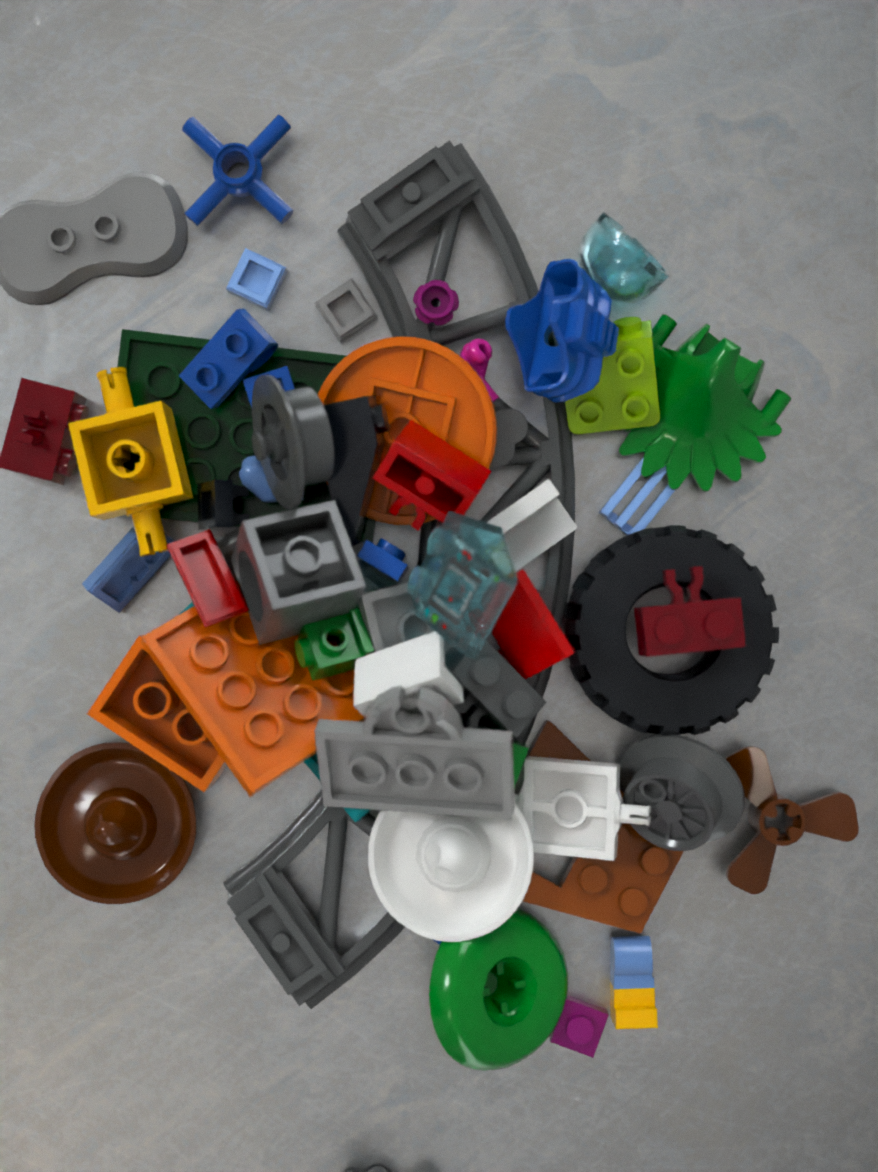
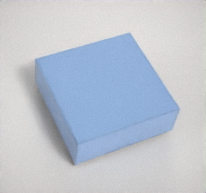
M245 248L226 290L245 301L269 311L288 270L285 266Z

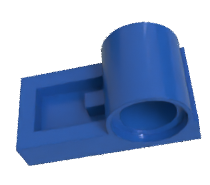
M244 308L237 309L182 371L179 377L210 409L217 408L248 373H252L260 368L275 353L279 344Z

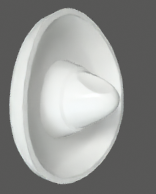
M516 804L512 820L381 810L370 834L368 867L378 898L399 923L418 935L436 941H466L488 934L501 926L521 904L528 890L533 872L534 852L532 837L527 822Z

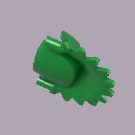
M662 314L652 328L660 420L654 426L619 430L629 432L619 448V455L627 457L645 452L641 476L648 478L666 466L668 486L672 490H677L690 472L703 492H708L711 489L716 470L731 482L736 483L742 476L740 458L755 463L765 461L766 454L757 438L777 437L780 435L782 428L776 421L791 401V397L785 392L776 389L761 411L758 410L752 403V400L757 391L765 361L759 359L755 363L739 355L742 348L726 337L721 341L716 339L708 332L710 325L707 323L685 340L675 351L665 348L662 345L672 333L677 323L671 317Z

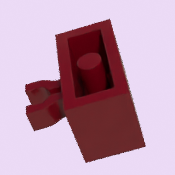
M21 377L0 455V468L64 485L66 476L70 477L77 461L68 423L88 419L89 408L85 406L87 398L75 391Z
M703 566L690 567L691 583L686 587L687 602L683 599L682 587L676 583L675 569L662 570L664 585L672 597L671 602L666 605L634 608L638 653L640 656L652 657L746 647L741 597L704 601L700 599L699 592L704 581Z

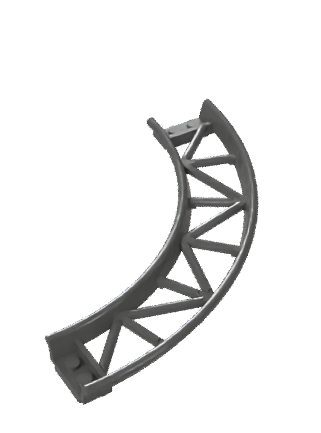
M449 140L439 148L437 146L432 148L361 198V203L347 212L348 217L345 224L337 230V233L359 265L376 297L392 337H415L446 345L504 326L508 309L529 301L539 291L510 223L492 189L462 143L454 147ZM473 200L494 239L518 300L510 302L507 306L433 329V322L425 324L418 317L415 320L400 282L388 259L440 223L426 283L431 280L445 281L462 209ZM434 299L431 302L433 307H438L440 303L438 299ZM551 331L548 338V344L550 347H555L556 345L553 333ZM543 397L548 437L528 422V431L523 441L529 446L515 447L512 460L505 466L530 465L445 560L447 525L438 519L423 523L420 530L415 579L444 571L451 556L455 559L461 550L468 551L471 557H473L479 548L470 537V534L531 492L550 469L551 482L560 494L557 498L575 523L572 432L568 428L565 401L552 402L548 398ZM498 398L493 403L495 412L513 409L501 398ZM575 530L549 548L544 591L537 590L561 631L571 580ZM466 556L462 557L463 561L467 560ZM450 563L446 571L450 573L452 586L456 587L461 579L458 586L459 595H470L469 590L474 593L473 584L470 585L469 581L466 582L464 577L456 576L458 572H454L453 568L449 570L450 565L460 571ZM468 578V579L471 580L474 584L478 585V584H477L476 582H474L471 578ZM482 580L474 598L487 591L490 584L495 585L492 582ZM461 619L465 636H469L468 632L465 630L463 619ZM553 665L525 679L542 698L550 679ZM459 714V715H460V718H461V722H462V724H463V718H462L463 714ZM536 716L517 738L513 737V740L526 743ZM478 723V727L490 730L484 723ZM322 789L318 791L311 802L282 833L256 857L223 881L228 891L227 904L236 915L234 918L288 996L291 994L299 1006L306 1003L310 1009L314 1008L354 977L405 928L404 925L387 912L376 926L342 957L336 951L335 940L347 823L349 820L370 836L376 818L368 813L359 822L355 823L343 807L323 806ZM329 822L318 925L281 871L304 850Z

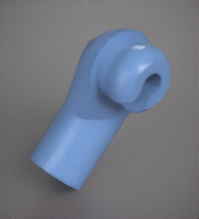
M254 455L245 458L239 471L242 484L262 502H278L267 483L260 461Z

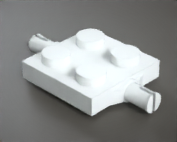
M529 756L524 761V783L519 794H514V800L529 827L534 853L614 861L617 857L618 832L622 823L650 826V805L623 804V798L620 793V764Z

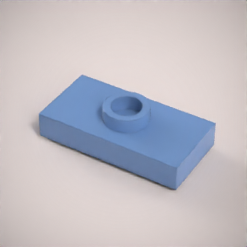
M133 526L82 585L89 593L120 613L171 555L169 551L140 557V549ZM164 531L167 544L174 542L175 539Z

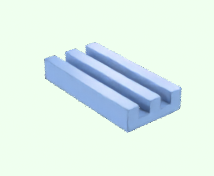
M644 456L599 512V514L626 535L645 529L675 491L670 489L667 484L634 527L627 523L667 472L665 466L649 478L620 516L613 512L617 504L641 476Z

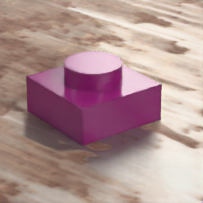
M567 995L559 1022L549 1036L550 1042L594 1058L609 1016L607 1009Z

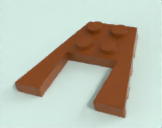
M548 720L544 721L526 755V758L534 756L591 761ZM622 823L618 832L617 857L614 861L573 857L558 886L532 872L528 890L522 901L641 934L683 851H673L658 847L640 836L630 823Z

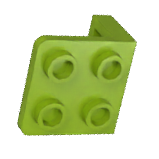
M624 317L613 322L619 328L616 352L611 356L603 357L599 382L594 389L565 401L568 428L573 434L654 426L659 422L660 410L651 320L641 321L639 317Z

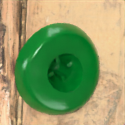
M518 907L507 921L488 934L461 942L441 941L433 962L430 978V1012L435 1032L442 1047L456 1062L474 1070L504 1069L532 1055L552 1034L566 1003L569 982L564 952L550 930L535 916Z

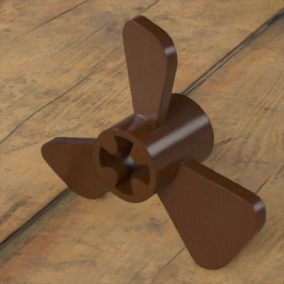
M745 746L724 757L738 775L743 786L745 798L751 802L748 807L747 818L751 828L757 833L727 867L726 877L733 886L750 894L763 892L769 881L777 845H791L797 842L804 832L845 842L854 840L858 835L859 826L855 803L847 794L834 792L798 805L792 800L776 793L768 760L762 749L755 746ZM786 806L783 809L785 825L781 829L773 826L765 828L767 826L766 816L775 818L778 814L776 807Z

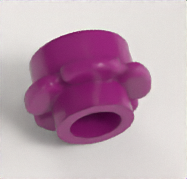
M431 280L425 285H421L415 291L413 302L416 304L415 314L425 324L433 322L437 326L445 325L453 319V312L459 307V298L456 291L452 290L449 284L442 280ZM434 299H438L440 301V305L438 307L432 306L431 302Z

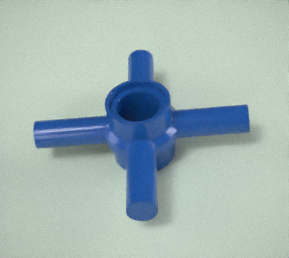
M278 114L248 146L241 143L222 144L195 117H191L185 122L182 131L214 160L213 175L215 181L184 213L197 227L228 194L235 197L251 195L281 224L285 223L292 216L294 210L261 180L263 168L260 160L291 129L290 124L281 115ZM236 163L249 165L248 171L244 176L240 178H230L227 176V172L232 165Z

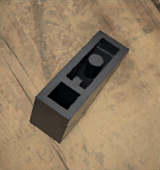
M363 396L323 405L331 427L334 445V469L330 480L327 481L331 501L335 500L352 547L359 544L375 484L373 476L379 468L385 445L383 433L389 432L386 408L383 403L377 404L376 396Z

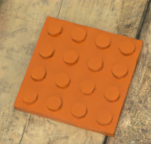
M237 580V581H236V584H237V586H238V588H239V590H240V592H241V589H240V586H239V583H238V580ZM195 606L142 636L141 644L249 797L317 753L314 731L319 719L359 722L365 720V717L354 707L355 670L312 681L308 667L302 668L296 655L295 641L298 640L299 635L259 645L248 612L205 628ZM336 638L327 640L330 645L338 646Z

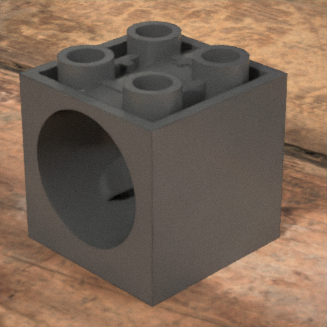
M335 500L242 521L231 563L243 598L248 606V613L259 645L297 636L306 624L348 614L350 610L356 608L367 586Z

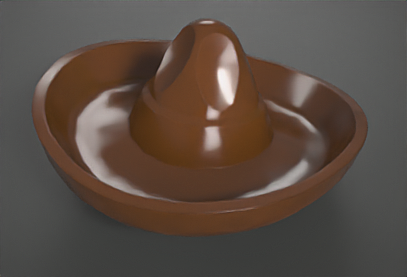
M102 743L75 753L53 773L37 804L34 825L35 839L46 869L60 885L71 893L96 903H132L149 898L166 888L185 867L195 843V808L190 792L180 776L130 743Z

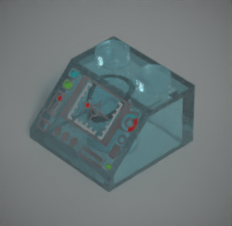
M449 511L441 527L436 526L431 532L427 544V555L421 566L417 565L414 567L408 581L407 589L408 593L412 595L415 615L462 654L472 659H476L518 582L502 528Z

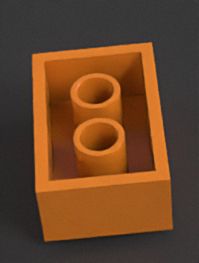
M139 635L87 712V715L202 792H206L215 784L227 764L141 644L142 636L144 635Z

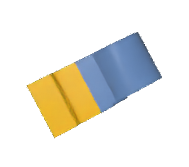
M649 936L611 937L610 1017L615 1029L658 1028L654 977L652 976L653 956Z

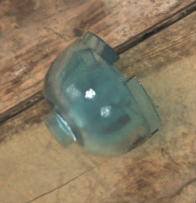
M603 212L582 237L578 250L579 265L592 280L607 291L610 298L614 301L632 304L643 300L657 290L669 275L665 272L664 267L635 237L632 238L624 231L621 233L620 231L624 227L609 214Z

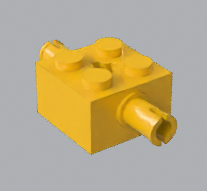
M110 368V374L105 369L99 371L96 375L100 383L107 413L68 423L90 517L101 520L123 515L132 517L140 549V557L155 555V552L163 553L168 551L159 510L163 509L164 505L193 499L173 411L162 401L134 407L126 368ZM132 452L140 456V462L135 464L134 471L124 467V463L131 461Z

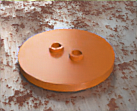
M390 337L373 341L354 350L343 358L330 372L319 390L318 396L323 405L363 396H376L377 404H384L389 421V432L383 433L385 445L380 464L395 439L408 422L412 420L486 468L490 469L496 450L498 430L497 417L491 395L476 370L460 355L443 345L415 337ZM375 480L366 517L387 524L411 525L417 517L415 510L417 506L412 503L404 505L395 517L388 511L399 495ZM429 514L425 522H430L436 518Z

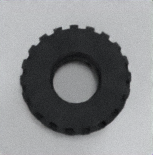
M679 525L651 527L615 541L596 554L590 560L585 570L579 574L572 586L573 591L569 603H566L563 616L565 619L564 636L575 652L568 657L569 667L575 680L579 682L585 691V695L608 716L629 728L643 733L661 734V736L686 733L697 735L710 731V726L719 722L726 724L739 715L737 709L745 702L752 703L761 692L758 684L764 674L770 675L775 663V659L770 658L772 643L779 644V627H773L771 612L777 611L773 594L766 595L761 584L765 580L757 566H750L743 559L745 553L732 543L725 544L717 539L716 534L703 529L696 531ZM703 566L704 581L699 592L700 599L704 601L741 597L746 647L705 651L701 659L693 667L681 673L659 674L650 671L636 660L627 643L626 622L632 607L644 594L654 589L665 587L662 570L675 569L676 583L682 587V590L687 591L686 587L691 583L690 567Z

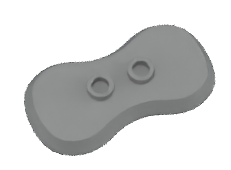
M135 172L114 179L96 193L80 200L71 202L28 200L14 204L0 215V284L9 296L18 301L28 304H45L65 296L78 285L98 276L121 274L140 277L161 273L180 259L186 247L187 222L182 203L174 188L165 179L151 173Z

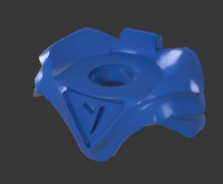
M574 259L550 262L546 267L537 294L523 304L510 307L505 320L507 332L513 342L520 362L524 389L527 392H533L535 395L546 397L552 402L567 401L594 389L600 379L603 357L613 355L616 352L619 328L609 320L612 300L607 291L592 280ZM552 330L558 346L550 347L548 344V338Z

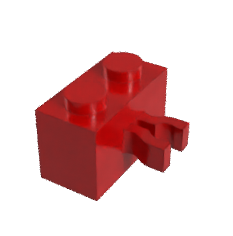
M410 420L393 442L373 479L399 495L388 511L395 517L402 506L409 505L410 503L417 506L415 508L417 517L411 524V527L419 531L430 514L455 530L478 495L491 470Z

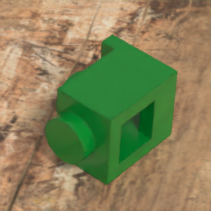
M359 608L350 610L348 614L304 625L298 640L295 641L298 661L302 668L308 667L312 681L355 670V661L358 658L375 651ZM336 638L338 646L330 645L327 640Z

